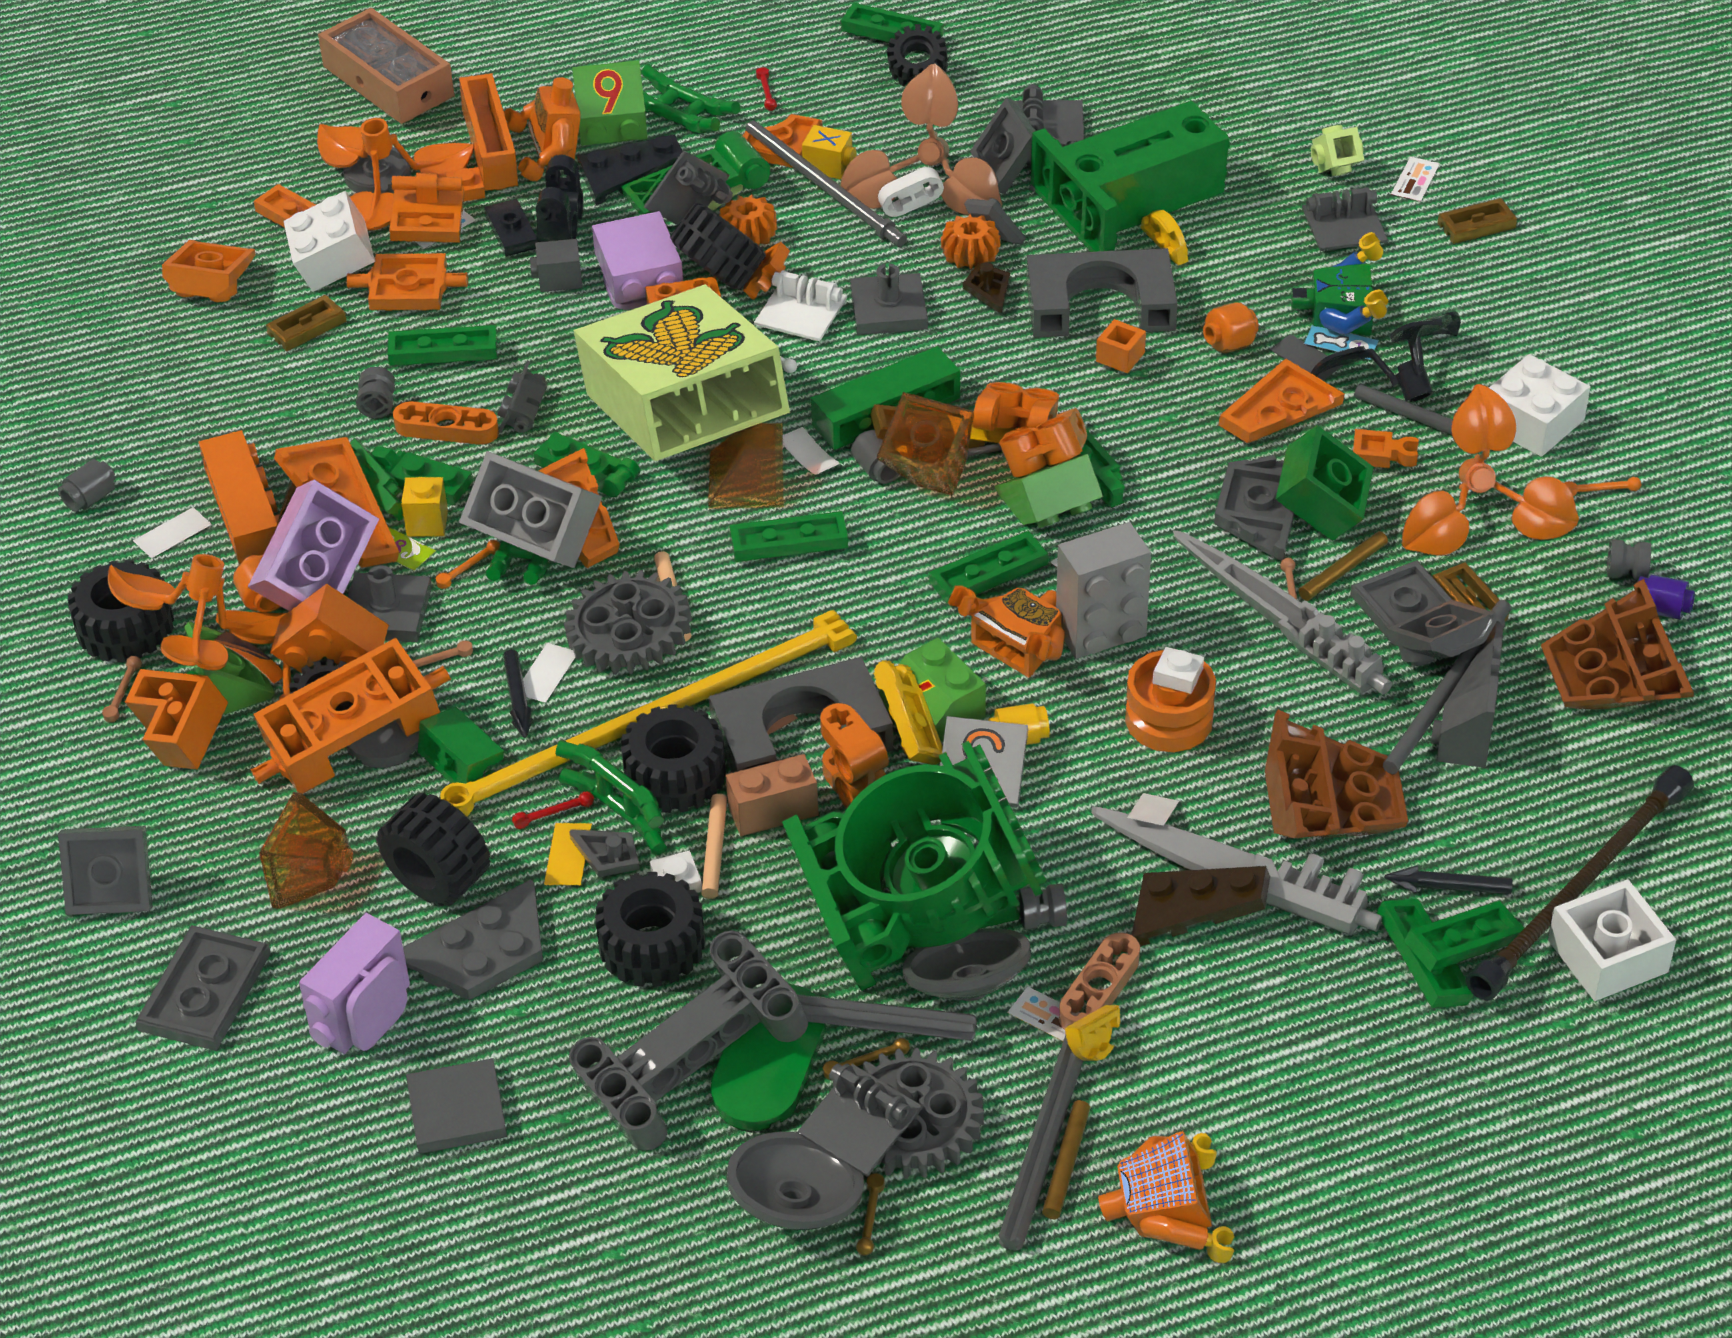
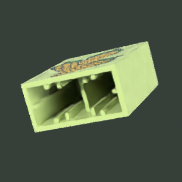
M706 284L573 330L587 395L654 461L790 413L779 347Z

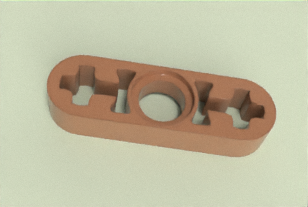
M1119 932L1110 934L1103 940L1060 1001L1059 1022L1063 1029L1104 1005L1113 1004L1139 966L1140 945L1135 937ZM1122 951L1128 953V954L1122 953V954L1119 956V958L1116 960V965H1115V967L1112 965V964H1113V954H1114V955H1119ZM1102 977L1109 980L1111 986L1099 990L1092 988L1088 982L1093 978ZM1084 1000H1086V1013L1081 1012L1078 1016L1072 1015V1012L1078 1013L1082 1009Z

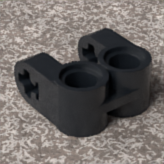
M556 155L548 163L545 174L546 188L540 192L536 204L538 242L576 239L578 223H581L583 216L584 198L580 184L578 164L569 156ZM560 170H563L564 175H567L566 178L560 177Z

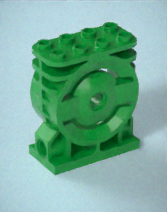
M969 741L962 743L961 745L968 758L952 765L947 753L944 752L938 755L943 766L915 765L884 775L861 791L848 806L845 813L833 811L805 826L798 815L782 821L832 941L861 992L877 984L872 972L902 958L907 946L936 947L967 937L984 926L996 915L1006 898L1012 908L1020 905L1014 891L1030 885L1035 897L1043 894L1040 885L1047 883V880L1007 798H1005L1006 796L992 768L984 772V770L991 766L980 744L972 748ZM940 819L942 824L932 825L931 821ZM965 833L973 836L979 842L976 849ZM898 838L899 842L893 848L891 843ZM883 875L891 894L883 892Z

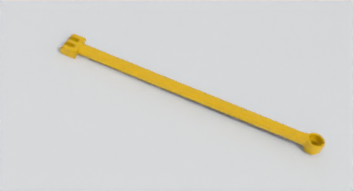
M835 610L828 611L813 618V630L565 741L597 749L621 738L623 734H626V727L630 722L637 723L636 717L641 713H651L652 708L659 706L660 709L668 708V705L677 704V708H683L685 705L692 706L709 698L711 695L719 694L825 645H828L835 653L852 645L857 640V635L852 629H849L848 624L844 620H841L840 615ZM556 744L474 782L470 781L466 784L459 782L451 783L442 789L440 797L442 800L444 799L468 817L474 808V803L570 760L556 756Z

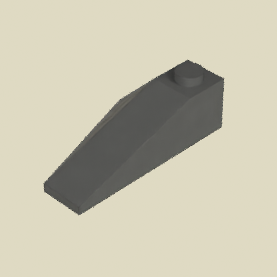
M1496 624L1444 704L1442 721L1434 720L1431 744L1438 745L1436 760L1438 762L1486 768L1496 707L1504 625Z

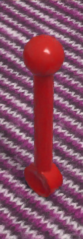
M765 67L758 68L756 70V78L761 80L766 98L764 107L768 111H773L777 107V102L772 98L767 80L769 78V69Z
M584 791L580 793L578 798L529 814L518 812L512 817V822L516 829H523L531 821L580 805L589 807L594 802V796L591 792Z

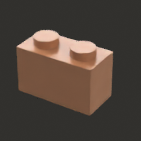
M805 754L726 774L728 808L740 837L782 826V821L794 815H798L800 820L819 816L817 781Z

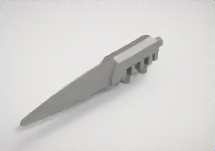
M1173 531L1175 539L1245 602L1280 628L1287 639L1301 652L1361 695L1371 688H1374L1382 695L1391 689L1392 681L1382 675L1384 666L1382 665L1381 656L1377 653L1372 655L1371 647L1365 643L1361 636H1354L1349 633L1343 638L1342 627L1335 622L1333 616L1324 615L1322 612L1319 613L1317 608L1306 600L1301 603L1260 574L1214 547L1181 531Z
M1092 806L1091 813L1099 820L1141 845L1190 870L1267 866L1270 875L1266 900L1268 905L1350 936L1353 935L1359 925L1375 932L1380 927L1382 916L1366 910L1368 905L1367 892L1360 889L1357 892L1364 875L1356 869L1349 868L1341 886L1333 884L1328 876L1323 875L1321 879L1317 878L1324 859L1316 854H1309L1301 871L1293 869L1292 863L1285 860L1279 871H1277L1272 859L1259 854L1253 855L1166 824L1162 826L1127 818L1129 814Z

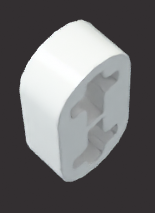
M924 167L883 186L879 191L878 200L886 215L898 217L939 198L944 186L935 169ZM929 182L930 185L924 188L923 184ZM898 196L899 200L892 202V198Z

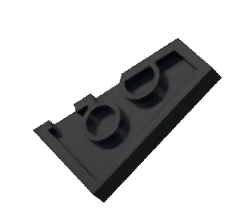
M675 134L658 136L655 139L636 143H626L609 149L594 150L590 153L577 155L580 172L595 206L606 202L605 196L617 190L623 194L622 185L672 166L683 151Z

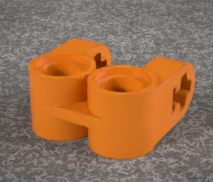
M1006 382L989 383L976 400L973 413V428L993 431L995 428H1021L1023 426L1025 428H1035L1039 424L1057 416L1059 394L1042 388L1023 390L1019 385Z
M1074 408L1057 414L1055 418L1049 419L1035 428H1025L1023 426L1005 433L999 444L1013 477H1022L1043 468L1047 464H1059L1079 455L1086 442L1087 432L1078 409Z
M835 703L824 708L820 716L821 734L830 746L823 754L822 767L824 778L838 794L843 805L848 808L861 791L886 775L883 768L888 766L889 759L879 735L870 729L855 709L843 703Z

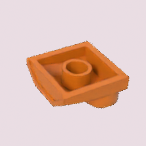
M188 240L162 264V277L169 283V289L176 292L180 297L203 296L209 297L214 302H226L237 294V279L255 257V249Z

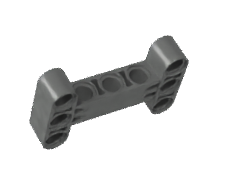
M725 931L717 935L710 945V955L721 978L618 1057L601 1039L596 1037L583 1038L577 1041L570 1050L569 1061L583 1087L628 1141L639 1150L648 1151L659 1147L665 1141L668 1134L667 1125L655 1102L759 1022L774 1038L782 1042L795 1041L806 1032L808 1018L796 992L740 932ZM763 984L761 987L753 989L755 986ZM790 1011L788 1014L778 1017L780 1014ZM599 1062L597 1065L590 1067L592 1064ZM624 1090L621 1094L612 1097L615 1093ZM649 1119L646 1123L637 1126L639 1122Z

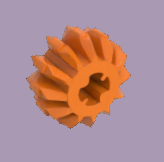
M753 194L746 198L738 195L736 201L730 200L724 207L720 208L719 216L758 245L769 244L770 238L776 235V211L774 210V205L767 203L765 197L755 199Z
M971 214L966 218L956 216L955 221L946 222L943 236H941V248H943L946 261L955 263L957 268L968 266L972 270L973 266H976L978 263L994 262L999 252V230L995 227V222L986 221L984 215L978 218L972 217Z

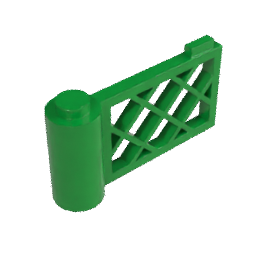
M736 131L724 133L716 141L714 149L696 156L728 173L730 176L725 183L730 188L740 184L747 189L760 188L768 181L771 174L768 162L742 134ZM672 166L621 186L623 195L640 215L653 213L645 209L644 205Z

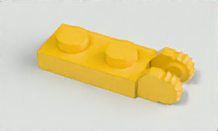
M887 660L878 662L873 673L876 679L875 683L878 689L884 690L889 704V713L896 723L902 740L901 746L903 751L911 761L931 765L938 764L941 761L938 755L942 754L943 746L922 689L919 688L915 675L912 674L911 667L904 664L894 666V663Z

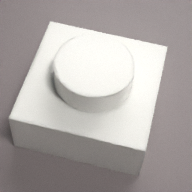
M1165 647L1154 669L1152 683L1191 694L1203 670L1204 657L1183 650Z
M690 850L650 861L651 872H657L658 876H664L666 873L674 875L676 882L683 879L689 883L690 890L695 889L697 893L702 891V881Z

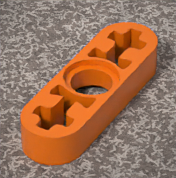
M409 401L399 404L393 411L395 430L404 437L483 445L493 442L499 435L497 416L488 409ZM443 420L455 421L453 424L448 426L437 425L440 421Z

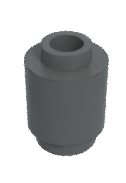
M875 430L861 433L855 439L851 448L852 457L872 480L887 484L894 481L901 474L903 464L900 454L888 440L877 439Z
M91 459L63 479L62 485L58 487V494L70 510L74 512L81 508L86 510L115 489V473L106 462Z

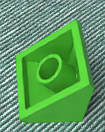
M188 621L184 628L186 636L192 638L195 623ZM202 626L200 639L214 641L222 632ZM227 647L225 648L228 651L229 657L227 664L222 669L212 671L202 669L197 665L194 666L199 675H205L210 678L228 701L223 715L269 700L275 694L269 679L256 666Z

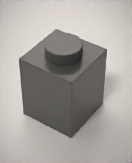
M577 239L535 243L536 257L530 258L532 279L539 278L540 292L582 288Z

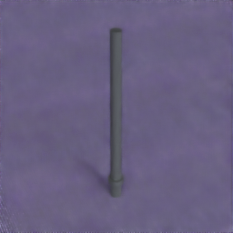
M755 120L747 124L746 131L874 228L878 237L881 239L887 238L897 247H902L906 243L907 236L895 228V223L889 218L883 219Z
M1499 600L1491 610L1497 615L1498 620L1496 624L1505 626V618L1511 611V605L1505 600ZM1483 643L1460 654L1384 761L1383 768L1386 772L1390 774L1398 772L1443 708Z

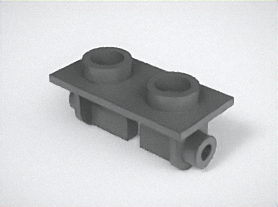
M528 360L521 373L514 371L506 391L512 393V396L505 395L497 413L498 416L503 418L499 433H502L505 424L514 427L520 433H524L533 427L539 405L547 389V383L543 375L532 374L527 371L530 364Z

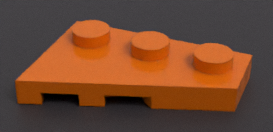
M1285 358L1220 415L1218 425L1246 443H1250L1342 405L1345 393Z
M584 448L538 470L598 494V484L595 476L591 475L587 464L588 457ZM601 501L579 555V560L586 568L618 553L620 545L607 508L602 505Z

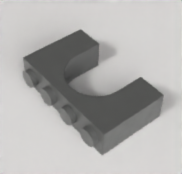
M1168 248L1027 255L1026 285L1033 338L1069 336V300L1077 293L1093 288L1113 289L1127 295L1136 306L1140 329L1146 332L1176 331L1178 303Z
M862 657L709 696L710 717L716 720L719 730H722L725 758L731 773L777 761L775 749L767 733L775 722L792 714L812 713L821 715L824 708L835 703H843L855 709L870 729L879 735L886 751H893V723Z

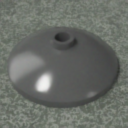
M984 928L978 929L967 937L946 945L919 947L905 959L902 970L907 984L921 993L950 1000L974 1001L998 990L1016 977L1024 969L1032 953L1030 942L1023 934L1008 929Z
M798 1132L767 1133L744 1142L730 1157L726 1175L727 1186L732 1197L744 1210L767 1224L791 1230L818 1229L843 1220L857 1208L861 1201L864 1186L863 1174L801 1136Z

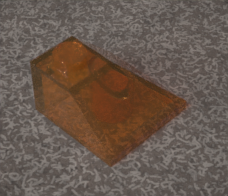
M903 392L877 454V459L918 487L953 496L966 464L974 412Z
M760 423L735 432L710 452L709 509L784 507L785 455L783 423Z
M293 792L259 852L271 906L276 909L284 908L334 888L342 873L349 870L353 860V850L349 848L346 829L302 793Z

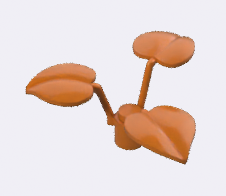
M381 118L368 119L362 123L361 127H334L320 124L317 135L320 155L324 162L332 167H351L358 162L360 157L366 158L368 155L371 156L374 193L362 191L350 196L365 219L367 231L384 228L391 221L394 193H381L378 160L389 156L392 145L413 170H420V173H438V177H446L445 172L466 168L474 151L473 144L469 143L433 144L416 151L413 160L398 142L397 135H390L387 122Z
M1476 384L1453 417L1451 432L1453 440L1459 448L1470 454L1482 451V454L1475 455L1474 458L1466 460L1460 466L1459 479L1462 484L1459 486L1461 492L1458 504L1456 505L1454 498L1446 491H1434L1422 497L1406 520L1402 533V546L1407 550L1431 555H1446L1459 549L1466 541L1469 533V521L1465 515L1460 513L1465 508L1468 490L1484 493L1494 488L1519 502L1512 513V523L1519 532L1529 538L1538 540L1554 539L1567 534L1577 526L1579 517L1570 489L1560 480L1549 476L1535 478L1526 485L1523 496L1495 481L1496 475L1493 468L1485 463L1484 460L1489 457L1490 450L1503 451L1511 446L1516 434V420L1506 401L1492 389L1482 384Z
M195 555L192 559L190 572H183L182 579L176 589L171 584L156 578L127 573L117 569L112 564L109 567L108 585L112 594L120 602L130 607L143 610H159L163 607V603L174 604L185 587L189 591V596L199 601L192 638L183 635H170L161 642L160 649L163 655L178 664L187 666L197 665L202 669L212 671L220 670L227 664L228 651L221 643L200 639L206 602L212 601L214 596H216L218 608L216 622L222 629H229V633L249 643H273L280 618L287 614V612L265 613L225 610L223 595L225 579L222 578L225 564L220 558L213 555Z

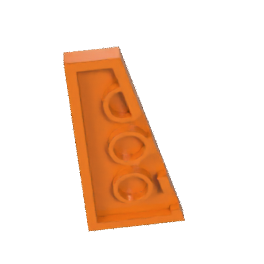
M347 437L276 449L275 461L296 487L316 480L379 518L358 562L361 568L397 561L399 550Z

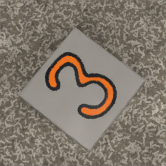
M947 716L942 753L946 752L952 765L968 758L961 745L962 743L969 741L972 748L980 744L991 766L984 770V772L992 768L1010 806H1019L1028 725Z

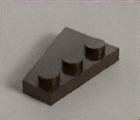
M1267 866L1144 873L1132 936L1137 939L1140 947L1150 944L1149 938L1171 932L1172 937L1188 933L1187 926L1207 920L1218 924L1264 910L1270 882Z

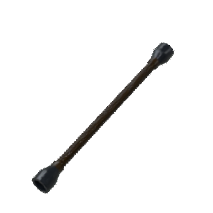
M1678 765L1668 766L1655 780L1652 793L1646 798V802L1585 864L1505 949L1500 950L1491 958L1480 961L1466 976V984L1472 994L1485 1001L1493 1000L1506 986L1510 972L1517 965L1519 958L1551 926L1554 907L1577 899L1658 813L1663 812L1668 806L1681 802L1693 789L1694 781L1687 770Z

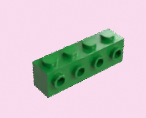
M938 346L811 397L812 426L833 450L853 443L861 433L875 430L871 418L874 404L931 411L960 399V369Z

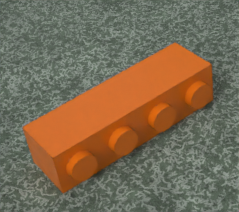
M493 74L459 78L462 112L471 144L474 146V155L480 170L484 190H502L507 187L518 186L516 152Z
M242 430L198 441L204 469L239 565L249 556L264 555L275 533L279 515L274 516L273 514L278 512L272 490H264L269 488L263 466L257 468L255 466L260 464L255 444H247Z

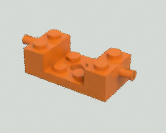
M394 638L254 713V718L263 739L270 749L271 759L253 769L251 768V773L258 784L280 773L290 780L300 796L335 777L328 756L394 720L398 723L406 737L419 731L420 721L440 713L433 689L451 681V678L443 665L423 676L397 638ZM349 701L353 703L347 710H335L343 702Z

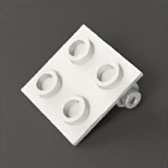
M782 270L781 273L775 272L772 278V286L777 288L754 321V325L820 342L845 303L847 295H843V289L838 288L837 283H829L813 277L808 283V277L805 275L799 278L797 274L789 273L785 270Z

